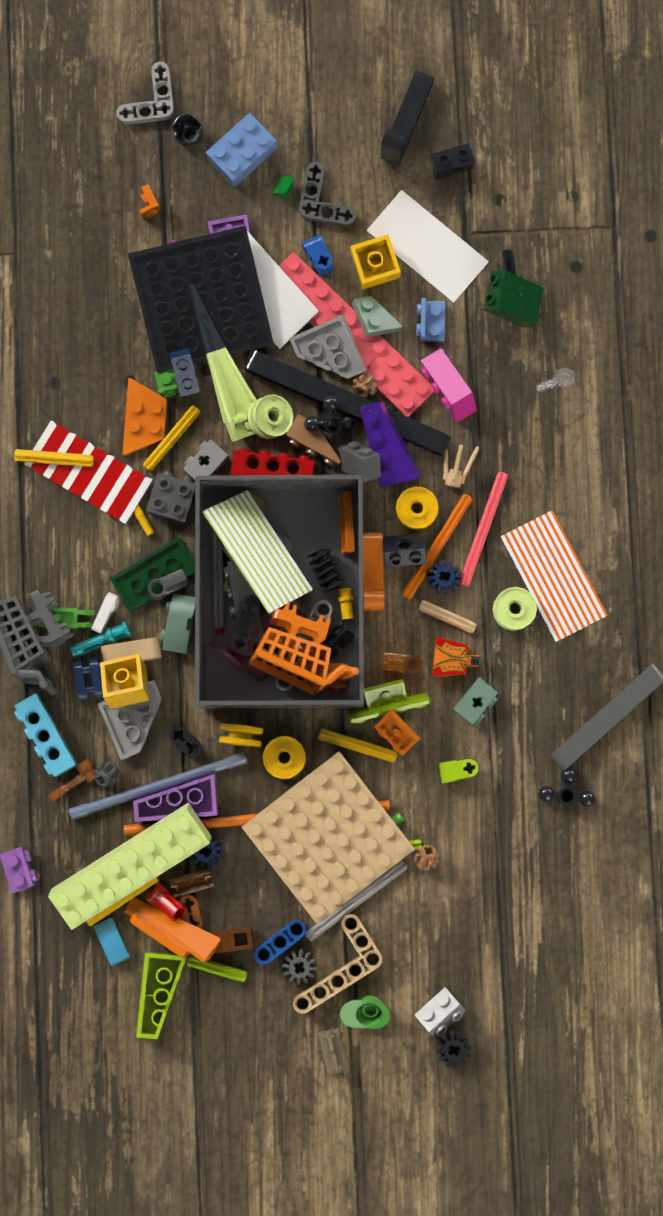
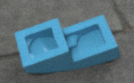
M113 917L94 925L96 934L111 966L131 958Z

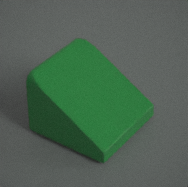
M281 177L273 190V194L285 200L294 186V177Z

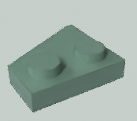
M372 296L353 300L352 306L366 337L399 332L401 330V324Z

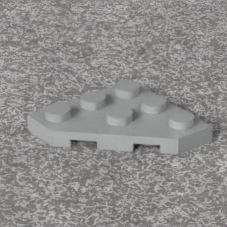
M344 314L289 338L298 358L340 374L344 378L349 379L367 371Z
M155 680L148 682L149 701L110 709L106 701L98 703L121 760L141 753L162 701Z

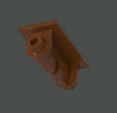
M209 868L170 879V886L173 889L175 898L214 887Z

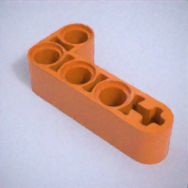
M363 533V611H384L382 533Z

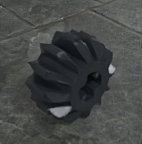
M450 1031L449 1039L445 1034L442 1035L444 1043L437 1041V1045L443 1048L436 1049V1053L443 1054L439 1057L440 1062L447 1058L445 1065L449 1067L451 1061H453L454 1068H457L458 1060H460L461 1064H465L463 1056L470 1058V1054L465 1051L471 1050V1046L465 1045L468 1042L467 1037L460 1041L462 1034L459 1032L456 1038H454L453 1031ZM451 1045H453L454 1047H456V1046L458 1045V1046H459V1048H457L458 1053H456V1054H454L453 1052L449 1053V1052H448V1051H450V1048H449V1047H450Z

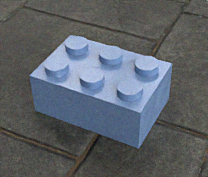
M249 113L206 151L207 160L235 188L278 149L277 141Z

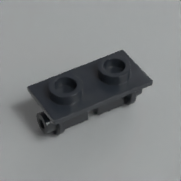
M345 624L336 626L331 631V635L321 643V645L331 648L329 661L339 653L335 648L337 644L343 649L353 641L352 638L355 635Z

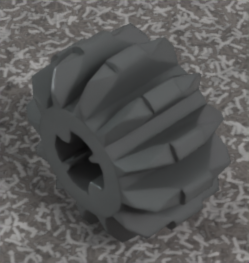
M303 949L299 950V956L293 950L291 951L293 959L289 956L285 957V960L290 964H282L283 968H289L283 975H292L288 980L290 983L294 978H297L296 984L300 985V978H303L304 983L307 984V975L312 979L315 977L309 970H317L316 966H310V964L316 962V959L312 958L308 961L311 955L310 952H307L305 957H303ZM296 962L298 964L300 962L304 963L303 968L305 970L303 972L301 970L300 972L296 971V966L294 965Z

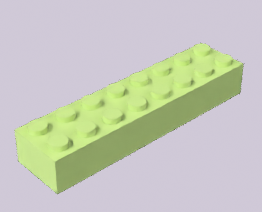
M188 802L53 887L48 897L72 930L210 844L211 835Z

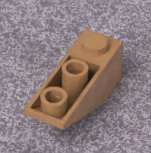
M298 414L286 434L287 439H289L288 443L296 448L301 446L307 449L306 453L315 458L317 455L324 459L323 462L331 467L335 465L340 467V459L320 429L316 432H308L304 428L306 418Z

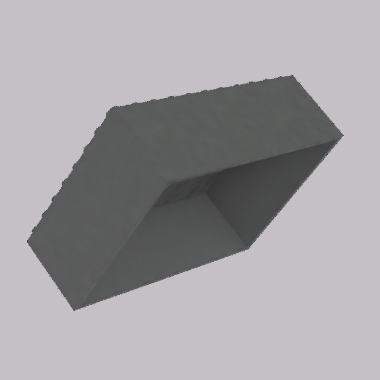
M362 475L195 476V706L200 709L364 707ZM248 490L313 589L304 598L289 602V610H292L293 606L296 605V615L308 619L315 604L320 600H326L331 603L333 610L326 638L331 635V631L336 626L345 624L355 635L352 638L353 641L343 649L337 644L335 648L339 653L329 661V663H345L347 666L359 669L358 675L349 678L347 688H343V692H330V688H327L324 692L313 696L295 686L287 692L280 691L275 684L276 677L250 665L251 656L234 652L229 646V639L235 623V619L231 618L230 613L233 601L232 598L228 599L225 590L224 635H216V629L212 627L211 525L202 511ZM344 491H351L355 552L349 555L341 554L338 495ZM321 549H331L332 551L328 554V557L335 556L331 564L338 563L334 570L341 571L342 573L338 576V579L345 578V581L341 584V587L323 594L327 587L319 586L323 580H317L316 576L320 572H313L317 565H310L309 562L313 558H307V556ZM223 575V588H224V583H225V581L227 580V579H225V576H224V575ZM351 588V596H354V600H352L354 618L341 620L338 589ZM260 602L259 608L263 632L265 633L268 627L287 633L284 628L270 624L272 615H269ZM321 605L317 611L320 615H327L329 608L326 605ZM239 639L233 641L236 649L244 646V643H239ZM256 643L253 646V653L255 652L259 643ZM268 661L266 662V664L273 666L272 663ZM298 677L299 680L303 681V677ZM279 680V685L283 688L290 685L285 681Z

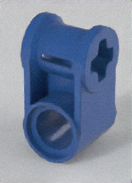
M318 234L303 242L302 247L318 274L328 275L333 269L332 256L321 235ZM323 261L324 263H327V265L324 266L323 264H320V262Z

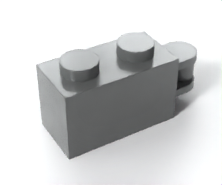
M350 442L348 445L338 447L342 471L350 475H362L363 482L381 477L380 454L361 445L359 442Z

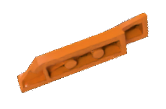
M136 898L130 900L124 911L131 916L130 922L181 958L191 953L204 963L212 957L221 941L219 937L181 919L171 920L162 910Z

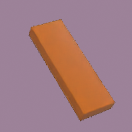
M344 491L338 495L341 554L349 555L355 552L351 491Z

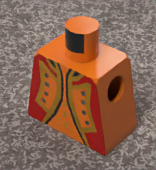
M440 637L435 638L432 677L465 675L466 666H479V655L468 654V645Z

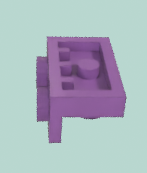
M22 846L0 854L11 893L36 886L35 881H38L35 869L30 867L29 861H32L28 849L25 850V847Z

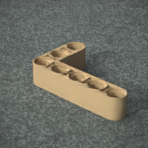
M347 914L343 917L342 927L359 956L299 993L293 1002L294 1009L298 1013L304 1014L381 965V953L357 915ZM348 918H354L357 921V926L354 929H348L345 926V921ZM359 936H365L368 939V943L366 946L360 947L357 945L356 939ZM375 953L378 955L379 960L376 964L368 963L367 957L369 954ZM356 964L361 967L359 975H352L349 969L352 965ZM334 976H341L344 983L339 987L334 986L332 979ZM317 987H323L326 990L324 997L319 998L315 995L314 991ZM300 998H305L309 1002V1005L304 1009L299 1008L297 1005V1000Z

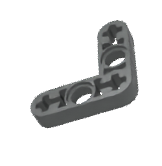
M319 162L310 163L306 169L299 205L300 216L309 221L343 227L352 226L356 221V213L352 208L319 202L324 179V167ZM314 168H318V172H321L317 173L316 182L312 181L313 173L311 171H314ZM310 186H314L318 190L313 196L306 193L307 188ZM307 206H311V210L317 211V207H320L319 217L316 216V212L310 211L309 214H305V210L303 209H306ZM331 209L333 216L331 218H324L322 216L323 210ZM336 210L339 211V215L345 216L346 213H350V217L353 218L344 221V217L338 216V220H335Z

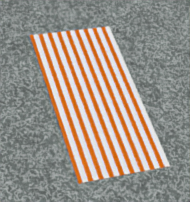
M553 510L501 536L556 642L608 616Z

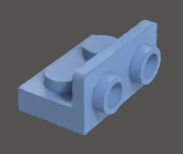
M422 298L421 304H417V316H421V322L417 324L416 336H420V342H444L445 301H426V298Z

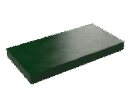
M177 537L109 579L129 612L132 613L154 600L148 590V585L152 580L160 579L180 569L183 570L186 578L189 579L195 575V563L181 539ZM155 585L152 588L154 594H160L163 591L161 585Z

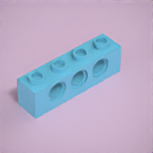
M35 693L14 705L16 708L14 713L19 722H24L26 726L24 731L30 740H34L36 744L34 749L39 757L43 756L46 762L44 767L49 775L53 774L54 777H58L78 765L39 694ZM34 713H37L40 717L37 724L30 722V716ZM43 731L49 733V739L46 742L40 740V734ZM54 748L59 751V757L56 760L50 758V751Z

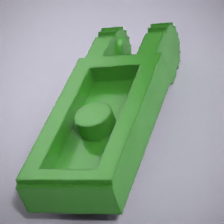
M54 608L52 610L58 624H67L64 628H92L94 624L91 622H78V615L94 616V611L79 610L78 608ZM44 623L36 626L37 628H47Z

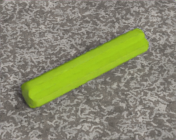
M190 955L187 965L239 982H245L247 972L211 960L203 963L193 955Z

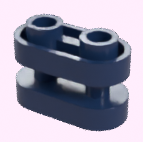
M98 658L89 659L90 665L84 666L82 660L73 662L80 702L88 701V694L95 693L96 699L103 698L100 662L103 661H99ZM91 673L93 685L87 686L85 674Z

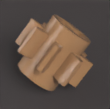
M362 373L361 376L356 375L352 381L354 383L352 389H354V393L358 396L368 398L369 395L373 396L377 391L375 388L377 386L376 380L370 374Z
M423 845L422 849L417 847L413 862H416L419 869L429 871L431 866L436 868L440 854L437 853L434 847Z

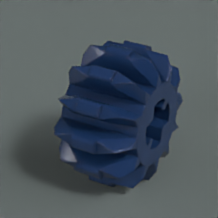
M441 560V567L434 563L433 567L435 570H428V573L434 576L427 577V581H434L430 585L431 589L438 586L437 594L443 588L444 595H447L448 587L454 592L455 587L452 584L460 585V582L455 579L461 578L462 575L460 573L454 574L459 567L455 566L451 569L452 561H449L448 565L445 566V561ZM440 573H442V574H444V575L448 574L449 576H448L447 580H449V581H447V582H446L445 580H442V581H441V580L439 579V578L441 577V575H439V574H440Z
M217 838L214 842L210 841V844L207 845V848L212 849L209 857L201 853V850L204 848L192 854L190 857L197 856L193 863L197 864L201 860L200 868H204L205 862H207L209 869L212 868L211 860L218 865L219 861L215 857L223 858L224 856L222 853H217V850L224 849V846L216 847L220 839Z

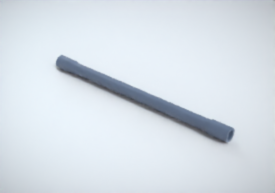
M241 752L223 760L135 789L70 808L69 813L73 821L88 816L91 813L176 785L247 764V758L245 753Z

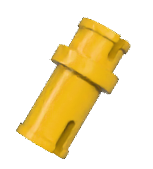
M351 588L338 589L341 620L354 618L352 606L354 596H351Z

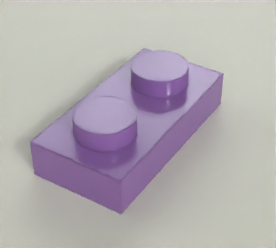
M247 215L208 222L210 234L245 225L250 233Z

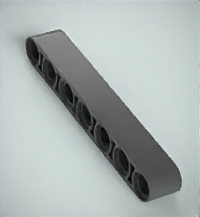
M653 662L551 753L550 757L562 770H566L663 683V672Z

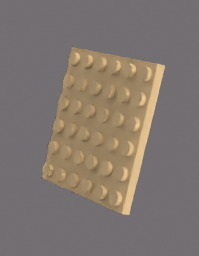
M340 751L242 826V829L316 924L328 917L415 850L414 846Z

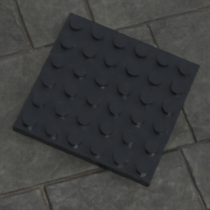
M246 225L128 253L157 372L173 369L170 353L187 348L190 349L193 364L207 361L189 288L190 284L194 285L230 355L274 345Z

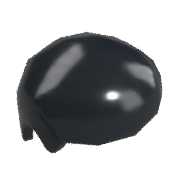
M184 113L178 116L172 125L175 139L184 147L199 143L204 133L200 120L192 113Z

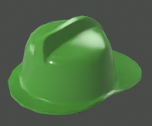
M366 996L361 1000H352L345 1003L340 1010V1019L349 1027L379 1029L389 1022L390 1013L379 998Z

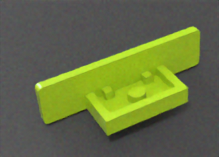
M400 679L364 688L367 707L349 711L348 714L351 723H363L367 719L383 718L391 709L399 714L407 709L423 708L430 704L427 692L407 697L404 681Z

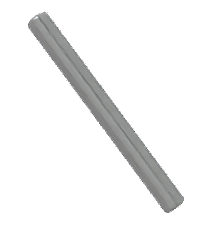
M403 860L399 861L340 908L306 931V937L310 941L316 939L407 869V865Z

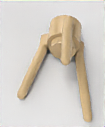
M459 445L454 469H450L449 473L448 450H445L444 475L442 479L445 480V485L460 488L461 484L465 483L466 476L479 451L478 446L472 453L462 475V472L458 469L463 445Z

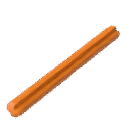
M463 494L428 550L426 564L418 566L402 592L405 598L412 599L428 570L472 502V498L469 495Z

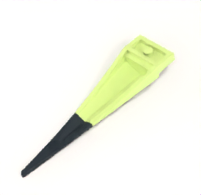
M190 284L189 288L223 423L227 426L231 441H237L255 434L249 426L247 416L250 406L257 399L227 351L194 285Z

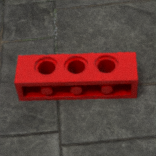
M239 448V451L234 450L231 476L313 475L315 461L311 460V457L308 456L291 458V455L286 453H279V456L271 455V452L268 451L251 453L250 449ZM251 460L259 462V466L256 469L248 467V463ZM273 462L279 465L278 470L274 472L268 470V465ZM296 465L299 471L296 474H290L288 472L289 466Z

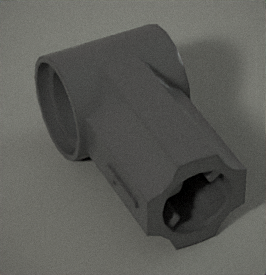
M180 569L160 579L152 580L148 585V590L153 599L161 600L166 595L189 586L183 570ZM155 585H161L163 591L160 594H154L152 588Z

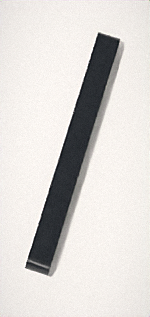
M255 350L250 351L243 367L250 374L323 405L326 397L335 396L339 400V407L336 411L344 415H351L362 423L363 419L360 408L363 405L374 403ZM388 409L404 441L438 456L444 455L451 439L449 435Z

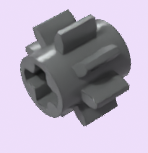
M101 762L93 772L96 774L95 781L101 786L109 784L112 787L120 777L118 767L112 762H107L106 764Z

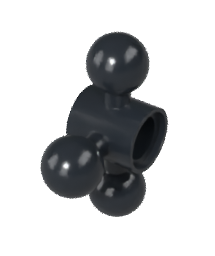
M328 396L324 399L323 406L327 412L320 414L318 418L314 416L307 417L304 421V428L308 432H316L318 429H321L332 435L338 434L341 429L349 431L355 426V420L351 415H344L341 418L334 416V411L339 407V400L335 396Z
M572 768L562 770L561 780L564 782V787L559 789L558 792L554 791L550 786H543L538 791V797L541 801L550 802L554 798L561 805L565 806L579 801L583 806L590 807L595 802V795L589 790L577 794L571 788L572 783L577 779V773ZM565 790L570 791L572 794V799L569 802L562 800L561 795Z

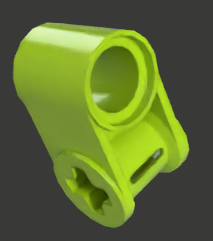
M472 759L438 763L442 784L474 777L479 769L477 762ZM466 763L475 766L472 774H468V771L463 770V767L467 765Z

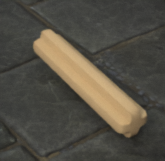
M425 600L419 606L420 611L469 633H473L476 628V623Z

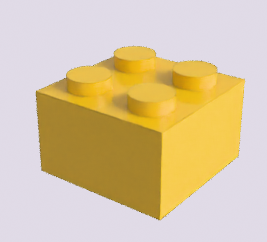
M389 234L350 246V254L362 290L400 278L401 271Z
M140 654L100 662L103 698L110 709L150 700L146 665Z

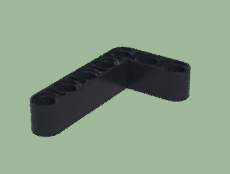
M418 70L415 71L392 129L387 128L381 143V159L398 166L400 165L435 77Z

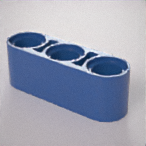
M295 919L262 943L255 951L256 961L260 964H268L305 935V923L302 920ZM295 923L303 927V932L299 935L291 931V927ZM276 937H284L286 945L284 947L276 946ZM267 949L270 957L267 960H262L258 955L259 950Z

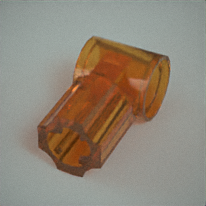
M384 652L382 670L412 675L422 671L423 663L418 656ZM417 660L419 668L413 671L408 668L409 661Z

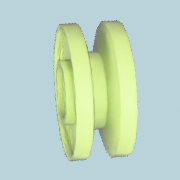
M273 394L266 395L253 402L249 408L247 418L253 433L260 438L273 439L289 431L293 423V412L288 401L281 396ZM269 413L272 415V421L268 417Z
M512 587L507 588L497 596L492 610L498 625L504 629L516 631L522 630L531 624L536 616L537 606L530 592L524 588ZM511 604L519 606L520 611L518 614L511 613L509 609Z

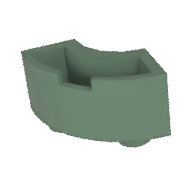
M173 593L172 600L167 601L165 612L168 613L166 628L161 630L160 641H163L162 650L187 654L195 618V597Z

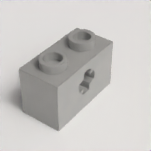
M210 439L208 442L204 441L197 450L199 452L194 457L190 456L185 461L183 469L193 480H195V476H214L230 458L226 452ZM209 459V465H202L201 460Z

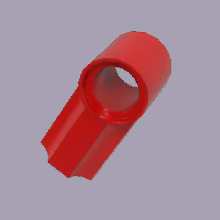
M158 881L145 898L153 906L161 909L171 920L176 921L184 915L186 907L171 895L172 892Z

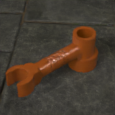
M90 758L76 766L80 773L79 775L49 794L52 801H55L84 780H87L89 783L95 779L96 774L93 773L94 768L92 767L94 764Z

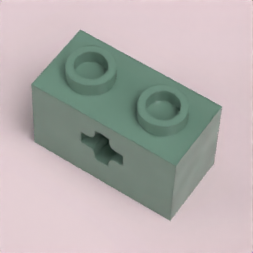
M478 678L453 711L470 725H473L475 722L479 724L485 716L483 711L486 707L491 708L498 700L495 697L498 692ZM480 698V704L482 706H477L476 708H474L472 706L474 704L472 699L476 700Z

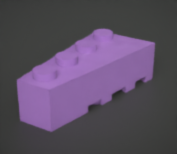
M216 774L133 801L135 822L161 820L188 802L198 817L219 815Z

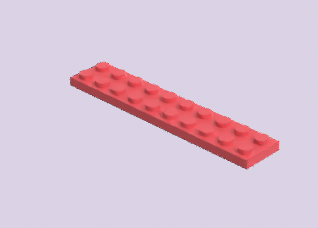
M294 252L279 265L318 309V312L308 321L312 327H316L340 315H345L367 368V371L363 373L370 374L375 378L377 383L375 388L404 416L410 417L434 393L431 384L380 335L365 336L355 311Z

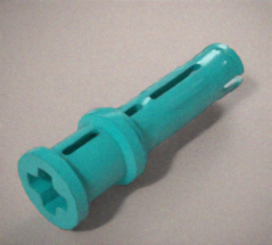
M123 621L119 626L106 628L105 632L70 646L74 658H77L101 646L116 644L117 641L127 637L132 638V633L127 622Z

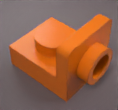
M149 184L141 187L144 194L140 195L146 206L139 210L143 219L153 218L161 211Z

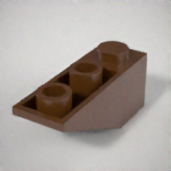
M251 926L209 932L221 939L214 953L251 949L254 947Z

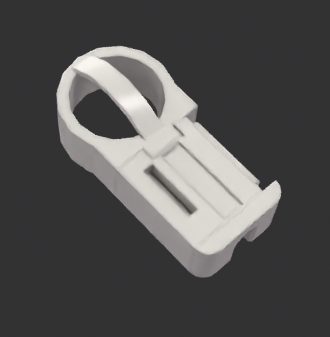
M108 592L91 630L100 634L104 632L110 616L119 606L118 595Z

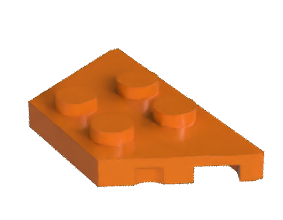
M128 378L123 456L130 455V453L139 449L147 448L151 444L161 442L165 438L168 400L131 378Z

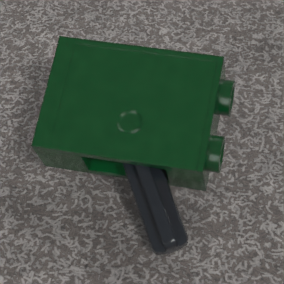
M505 249L502 251L505 270L491 271L483 310L520 327H535L544 288L517 276L513 250Z

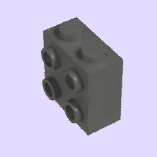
M164 471L163 474L158 472L146 512L187 525L195 499V480L188 477L179 479L175 477V474Z

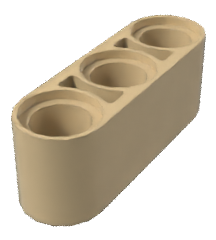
M159 637L101 646L103 662L140 654L143 661L162 658Z

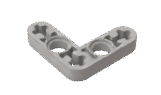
M156 62L152 66L151 72L155 101L119 106L116 114L120 123L125 125L163 121L173 117L174 104L169 67L166 63ZM159 68L165 71L163 72L164 81H160L159 74L157 73ZM165 86L168 88V93L163 96L157 93L158 88ZM163 106H167V109H170L167 110V114H163V111L158 110H163ZM153 107H156V110H157V111H156V112H157V115H155V116H154L155 112H154ZM149 108L151 110L150 115L147 117L141 116V109ZM133 109H136V113L138 116L137 118H135L134 114H132L134 113ZM125 110L128 111V118L123 117Z

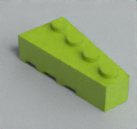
M145 951L136 1028L137 1038L158 1039L187 956L181 958L177 954Z

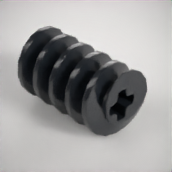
M321 549L307 556V558H313L309 562L310 565H317L313 572H320L316 576L317 580H323L319 586L327 587L323 594L341 587V584L345 581V578L338 579L342 572L334 570L338 563L331 564V561L335 559V556L328 557V554L332 551L331 549Z

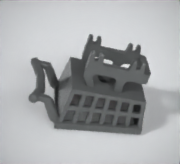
M38 589L31 592L30 596L36 606V610L31 614L28 613L24 603L16 596L0 601V648L10 675L26 684H38L50 695H55L57 689L53 687L50 679L44 677L41 671L38 670L52 660L46 647L55 648L74 637L73 633L66 635L70 632L71 628H64L67 626L66 623L58 624L52 613V610L58 606V603L51 604L55 597L46 598L51 593H41ZM19 610L21 615L16 616L15 611ZM7 615L9 620L5 621L4 616ZM44 623L49 634L47 636H40L36 626ZM8 625H11V626H12V629H13V630L10 631V632H9V629H8V627H7ZM26 629L30 633L25 635L23 630ZM13 635H15L17 638V640L14 642L11 637ZM17 645H20L21 650L19 652H17L15 647ZM36 647L39 652L33 654L31 649ZM24 654L26 660L21 663L19 656Z

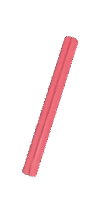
M498 472L459 580L463 586L468 587L472 580L508 478L506 473Z

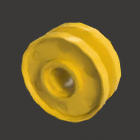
M424 487L408 488L401 493L397 500L395 509L397 519L408 529L417 531L426 529L433 523L438 513L436 497ZM413 504H420L423 510L417 514L412 511L411 506Z
M221 724L220 729L228 731L229 736L219 737V742L237 746L261 747L262 742L253 739V735L263 734V728L240 724Z
M281 736L271 740L263 753V764L267 771L275 778L282 780L298 776L306 763V752L301 743L295 738ZM283 752L290 755V761L285 764L279 761V756Z

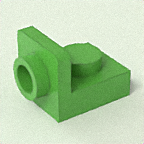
M173 369L154 372L159 395L164 396V398H170L179 392Z

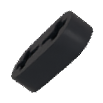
M175 726L171 729L169 733L170 740L186 756L198 758L202 754L203 747L201 743L184 727ZM176 730L179 732L183 730L182 736L186 739L185 742L181 739H174L176 736L174 732ZM188 742L193 746L198 745L197 750L199 752L197 754H189L190 748L186 745Z

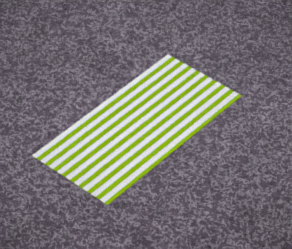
M248 490L202 511L268 613L313 590Z

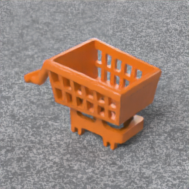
M289 602L282 610L276 609L272 614L270 624L284 628L287 633L268 627L249 661L250 665L313 696L324 692L335 681L347 685L350 677L359 674L357 667L352 668L342 664L327 676L331 648L323 646L321 643L326 638L331 621L330 617L327 618L326 622H323L324 615H321L316 622L296 615V605L293 606L292 610H289ZM296 634L309 637L313 642L297 637ZM265 643L269 644L268 650L262 648ZM275 647L279 648L277 654L273 652ZM285 652H289L287 658L284 657ZM268 661L272 663L273 666L266 664V662ZM279 666L283 668V671L276 669V667ZM286 672H292L293 676L286 674ZM297 675L303 677V681L297 679ZM307 681L314 682V687L307 684Z

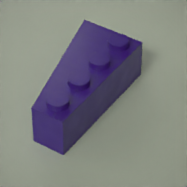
M379 401L363 405L360 411L370 449L380 454L381 477L378 478L379 486L383 487L420 478L422 474L419 468H417L411 453L408 451L401 434H399L384 402Z

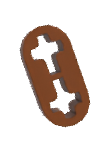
M193 895L183 896L180 899L182 905L186 902V898L194 901V905L191 906L192 913H189L188 907H186L182 920L190 923V915H193L194 921L199 922V925L196 927L201 929L203 921L197 898Z

